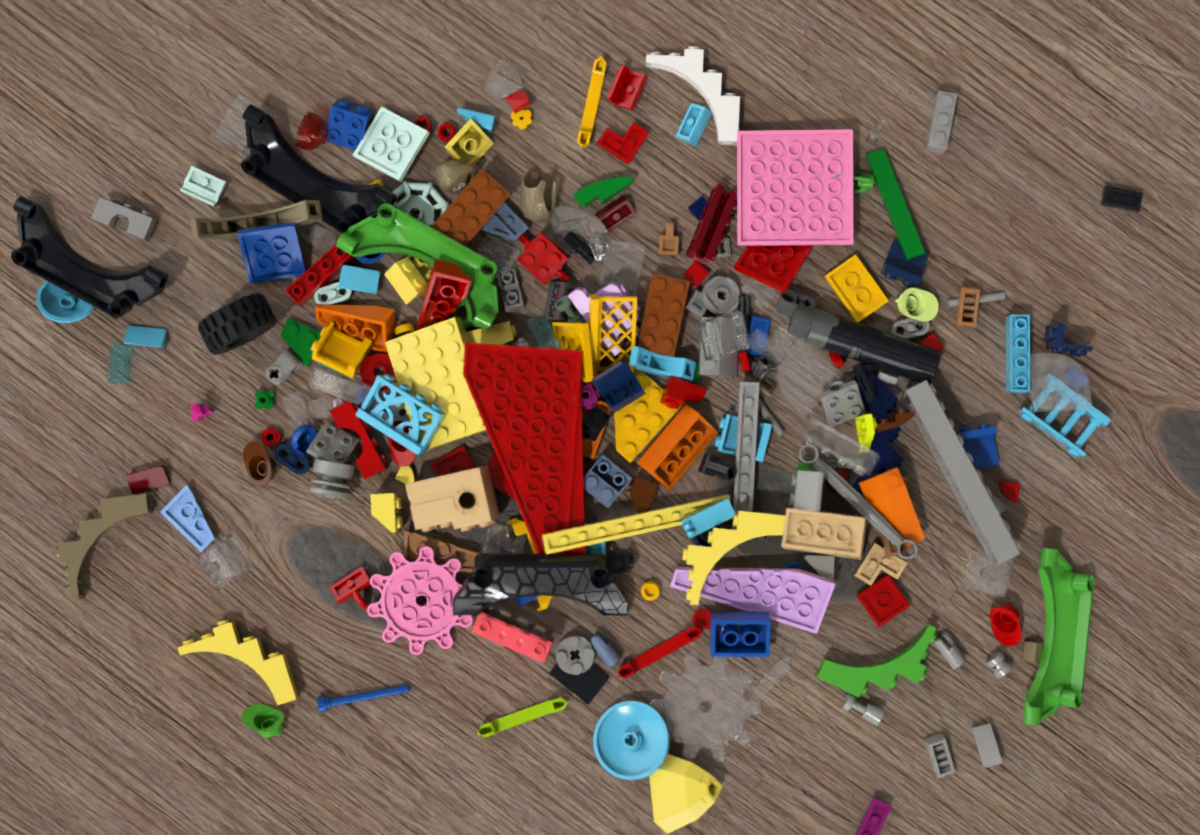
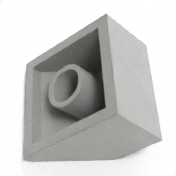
M798 470L796 474L792 475L791 486H794V494H790L789 505H792V509L820 512L824 472Z

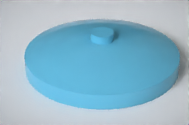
M637 701L618 703L609 708L600 717L595 727L593 736L595 755L601 766L615 777L625 780L646 778L662 766L668 755L670 733L666 721L656 709L645 703Z

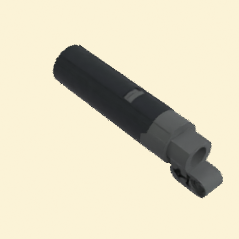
M787 290L785 294L781 293L776 303V310L782 315L791 317L787 333L804 338L805 343L919 383L927 380L928 384L933 381L941 360L939 350L815 308V301L809 296L792 290Z

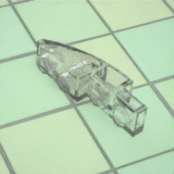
M316 366L313 369L309 385L358 405L363 404L372 386ZM380 389L379 394L381 399L383 400V392L385 390ZM376 398L373 401L371 408H375L377 405L380 404L376 400Z

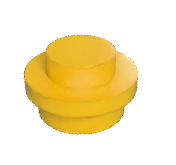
M648 581L642 585L641 595L644 599L652 601L658 598L660 588L657 583Z

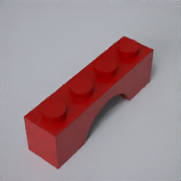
M349 400L329 412L339 429H352L360 436L363 450L356 464L364 479L367 480L387 470L386 464L388 462L383 453L379 454L377 450L379 445L375 437H370L368 423L355 415L359 406L357 403L353 404Z

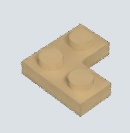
M873 543L854 576L870 586L881 570L898 580L907 562L897 556L886 558L884 548Z

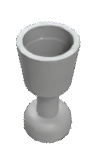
M848 693L842 705L844 710L848 711L853 708L861 712L862 717L875 726H878L885 712L884 708L869 703L865 706L856 702L855 696Z

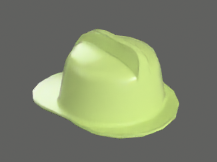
M908 288L895 300L898 303L897 306L901 314L918 321L928 322L938 312L939 304L937 298L932 293L921 289Z

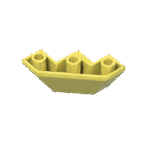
M668 754L662 766L649 776L654 822L665 833H670L699 819L715 803L723 786L710 773L692 762Z

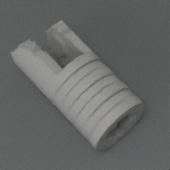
M943 632L940 636L941 638H936L933 643L950 667L956 669L967 659L949 634Z

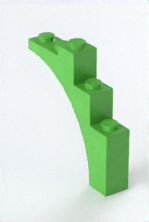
M926 624L919 637L907 649L882 663L869 666H849L823 658L815 676L858 698L860 695L865 694L868 688L867 681L889 691L890 687L894 688L898 679L896 675L899 674L918 684L919 681L924 680L927 674L925 670L927 666L920 662L921 660L924 661L929 651L927 647L929 643L934 642L937 636L935 632L937 628Z

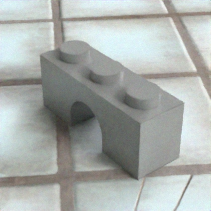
M944 91L936 93L931 113L933 114L932 122L927 133L924 151L943 154L947 150L958 94Z
M99 197L91 219L114 228L118 219L127 217L129 227L126 233L149 242L157 223L152 218V214L143 210L141 213L134 211L135 207L125 203L124 206L118 205V201L110 197H106V200Z

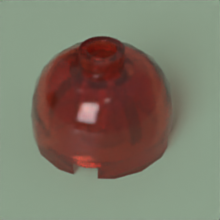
M307 111V115H304L297 131L298 136H300L299 140L295 139L294 146L308 151L318 148L321 143L325 144L328 133L325 132V121L315 113Z

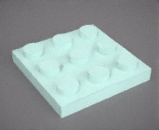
M381 107L353 156L395 180L402 182L430 133Z

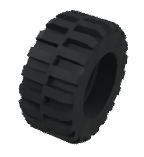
M256 293L244 296L215 310L199 322L198 331L210 353L219 355L243 346L263 335L275 326L276 317L265 296Z

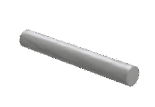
M1005 293L980 295L979 303L1005 300ZM959 298L947 300V306H958ZM964 302V305L973 304L972 302Z
M759 398L758 410L767 422L772 425L778 436L782 435L784 430Z

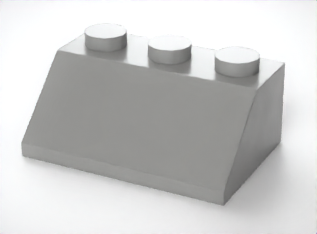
M701 317L699 376L737 378L738 320Z

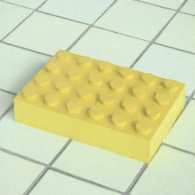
M453 317L385 342L398 384L407 385L411 388L410 391L412 393L423 395L427 398L426 401L428 403L439 405L443 408L442 411L446 413L427 451L486 431L463 376L465 342H469L462 318ZM404 403L409 416L410 422H413L410 409L407 403ZM424 413V418L428 420L421 421V425L428 426L432 423L433 417L431 413ZM421 430L420 443L428 430Z

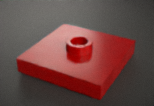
M886 574L856 595L878 628L910 606L889 574Z

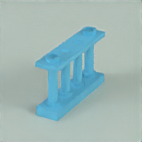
M1046 374L1040 380L1044 384L1043 390L1028 410L1025 407L1018 410L1022 414L1020 417L1028 423H1034L1068 449L1067 452L1073 457H1084L1086 453L1081 450V447L1096 427L1107 426L1111 419L1051 374ZM1054 391L1060 395L1058 397L1059 400L1044 421H1042L1034 413L1049 393ZM1070 403L1075 407V411L1058 433L1050 427V424L1064 405ZM1085 414L1090 418V423L1075 444H1073L1065 436L1080 416Z

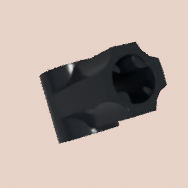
M704 453L698 469L701 473L712 477L717 476L728 481L735 478L737 474L735 465L707 453Z

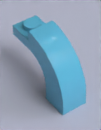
M637 346L632 347L629 365L633 366L634 369L657 376L670 378L672 375L682 380L693 381L696 362L687 358L657 354Z

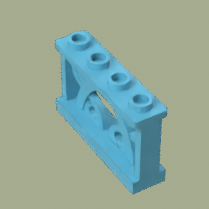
M377 375L366 399L355 415L415 454H425L432 438L446 416V413L442 411L443 408L434 403L431 405L426 401L427 398L417 393L415 395L407 385L396 383L395 378L391 375ZM388 386L391 389V393L387 395L384 391L383 395L386 400L383 401L379 391L381 387ZM376 398L380 404L370 411L369 409ZM407 403L413 422H403L395 427L394 413L390 406ZM383 410H386V411L388 412V414H389V419H388V420H384V419H383V415H384V414H387V413H386L385 411H383ZM425 412L431 413L433 417L432 423L428 426L421 425V421L428 420L424 418ZM407 425H408V426H413V429H412V428H408V429H409V433H408V434H406V433L404 432V427H405V426H407ZM421 430H428L420 443Z

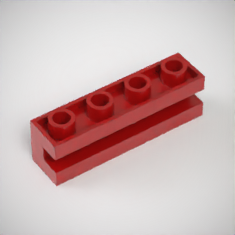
M335 244L291 284L285 292L297 305L302 307L315 295L319 288L324 287L341 271L342 265H348L356 257L337 248Z

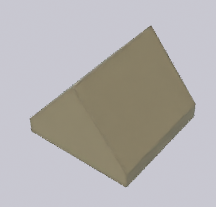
M767 378L763 380L758 379L756 382L759 383V395L767 400L776 388V385Z
M1024 641L1022 660L1040 662L1043 643Z

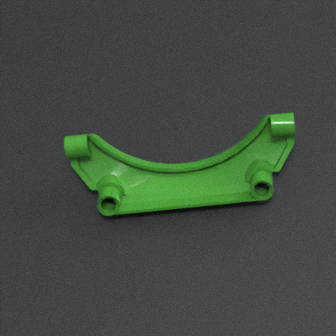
M384 203L378 208L376 218L370 216L349 227L346 232L341 234L337 241L336 247L353 257L375 253H399L418 258L432 266L435 259L454 263L472 279L467 297L463 300L469 322L487 332L491 328L499 311L497 287L492 284L497 271V266L493 261L488 260L388 203ZM382 214H389L390 217H384ZM483 270H489L491 274H485Z
M1041 548L1038 571L1043 587L1046 611L1044 645L1036 676L1025 697L1022 720L1024 724L1040 726L1041 721L1055 713L1058 706L1079 708L1082 704L1092 596L1095 585L1093 575L1072 572V566L1061 556L1059 550Z

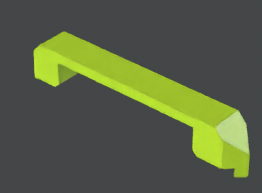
M561 696L489 721L480 726L477 735L486 738L516 725L564 710L568 700Z

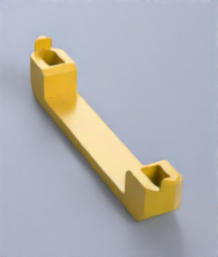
M602 55L594 61L589 91L577 138V144L581 149L589 146L606 71V62Z
M517 518L508 520L507 524L512 523L515 535L527 534L533 554H537L525 523ZM538 596L540 608H537V611L547 609L553 596Z

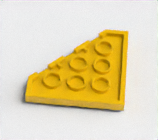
M624 356L620 361H625L630 367V359ZM634 369L633 373L646 394L614 413L616 451L629 463L636 458L682 407L672 409L660 403L663 389L644 372Z

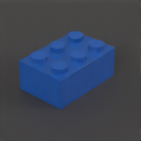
M710 612L711 657H770L771 620L769 612Z

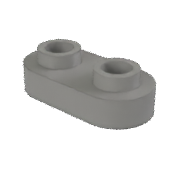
M911 318L897 321L891 327V334L905 339L922 336L928 332L930 324L929 321L923 322ZM917 323H920L922 325L921 330H918L916 328ZM902 328L903 334H899L897 329Z

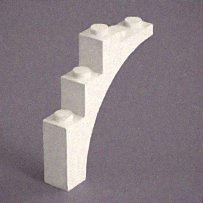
M696 46L688 47V49L684 50V56H680L678 53H670L669 56L661 55L659 52H652L650 55H646V67L658 68L674 73L698 90L713 114L717 128L718 145H737L740 96H736L734 93H725L724 96H721L722 73H718L717 70H706V72H703V49Z

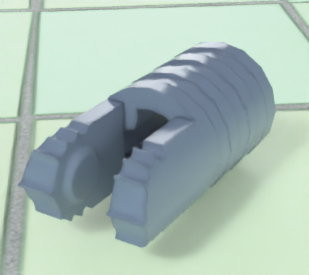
M598 633L591 639L593 647L604 664L607 665V668H610L621 659V656H619L612 644L608 643L603 635Z

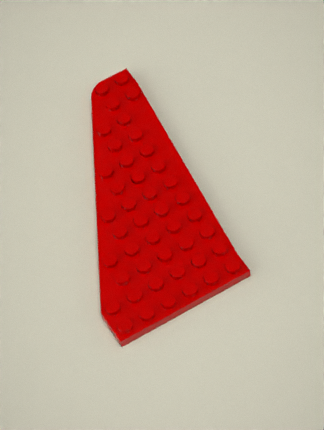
M465 342L463 376L537 554H546L542 534L584 525L581 409L582 351ZM585 546L551 554H585Z

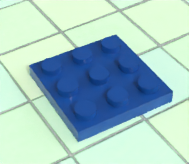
M295 222L237 230L250 283L297 277L307 271Z

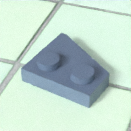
M504 202L481 230L516 242L521 234H525L529 230V227Z

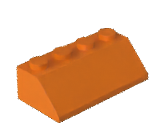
M685 404L638 460L637 464L670 491L718 434V431L698 412Z

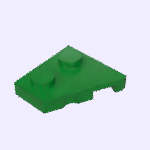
M288 318L280 336L303 364L309 367L313 354L311 347L315 340L320 339L321 332Z

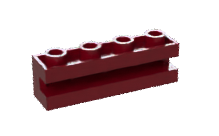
M720 184L712 188L685 254L704 265L715 260L718 254L716 248L718 244L722 243L725 236L723 234L724 228H727L731 221L730 213L737 206V193L732 190L729 193L724 191L725 187Z

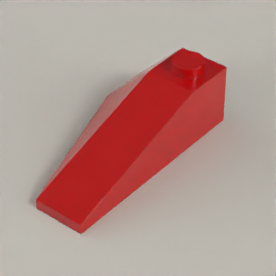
M438 259L434 260L415 331L445 321L451 313H454L458 304L467 297L472 279L454 263Z

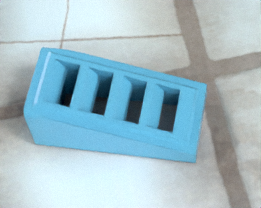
M457 108L458 116L466 121L472 119L479 128L493 134L496 122L494 115Z

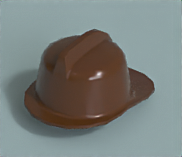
M253 441L246 444L243 451V459L249 480L254 486L263 487L274 478L276 463L268 456L265 447L261 443Z

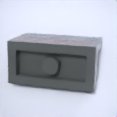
M550 281L543 319L568 322L569 316L565 311L559 312L554 306L559 298L565 295L568 296L571 291L579 286L566 282ZM572 303L570 307L575 311V305Z

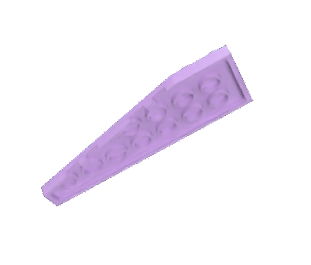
M676 567L670 587L687 592V588H691V580H688L689 569H693V567ZM713 567L706 577L700 596L747 612H769L770 619L817 634L836 581L800 569Z

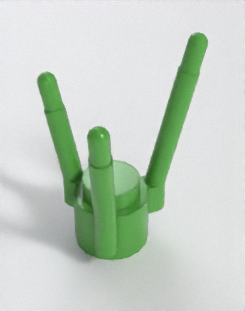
M853 170V174H855L853 175V180H856V186L860 187L853 189V194L866 193L867 189L873 188V174Z

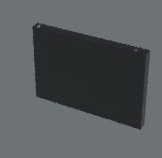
M577 651L570 652L572 661L575 658L580 659ZM557 663L549 673L551 677L558 680L588 705L609 679L608 675L604 674L593 664L586 672L574 675L564 672Z

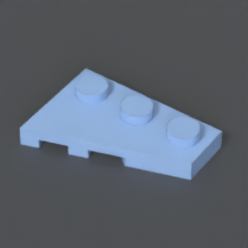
M188 484L160 511L200 552H203L216 539Z

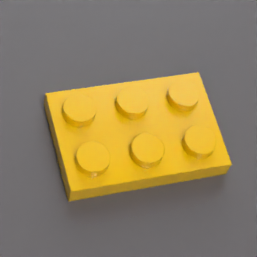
M856 254L824 276L827 283L856 322H860L889 301Z

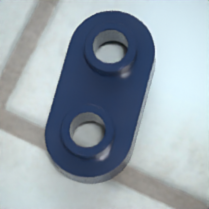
M280 444L275 449L276 459L294 473L305 474L310 469L309 459L299 454L291 445ZM284 450L289 452L287 457H284L282 454ZM300 461L304 463V467L301 469L298 468Z

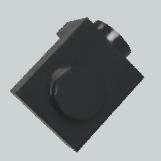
M597 407L593 408L582 424V434L586 438L595 441L611 416Z

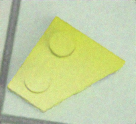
M872 414L855 418L860 454L869 453L874 438L876 420L872 417Z

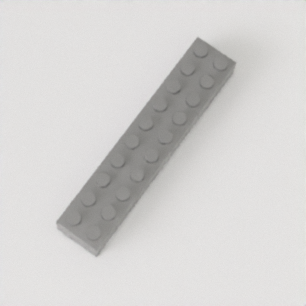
M926 380L907 389L902 399L907 408H909V412L915 411L913 419L989 561L993 568L1019 555L1020 545L1016 539H1012L1008 523L1006 521L1003 522L1000 517L1002 513L999 506L993 504L991 500V491L987 486L984 487L980 471L978 469L975 470L972 465V456L969 452H965L961 436L956 435L953 430L955 428L951 418L946 417L944 413L946 411L941 401L937 400L934 386L928 384Z

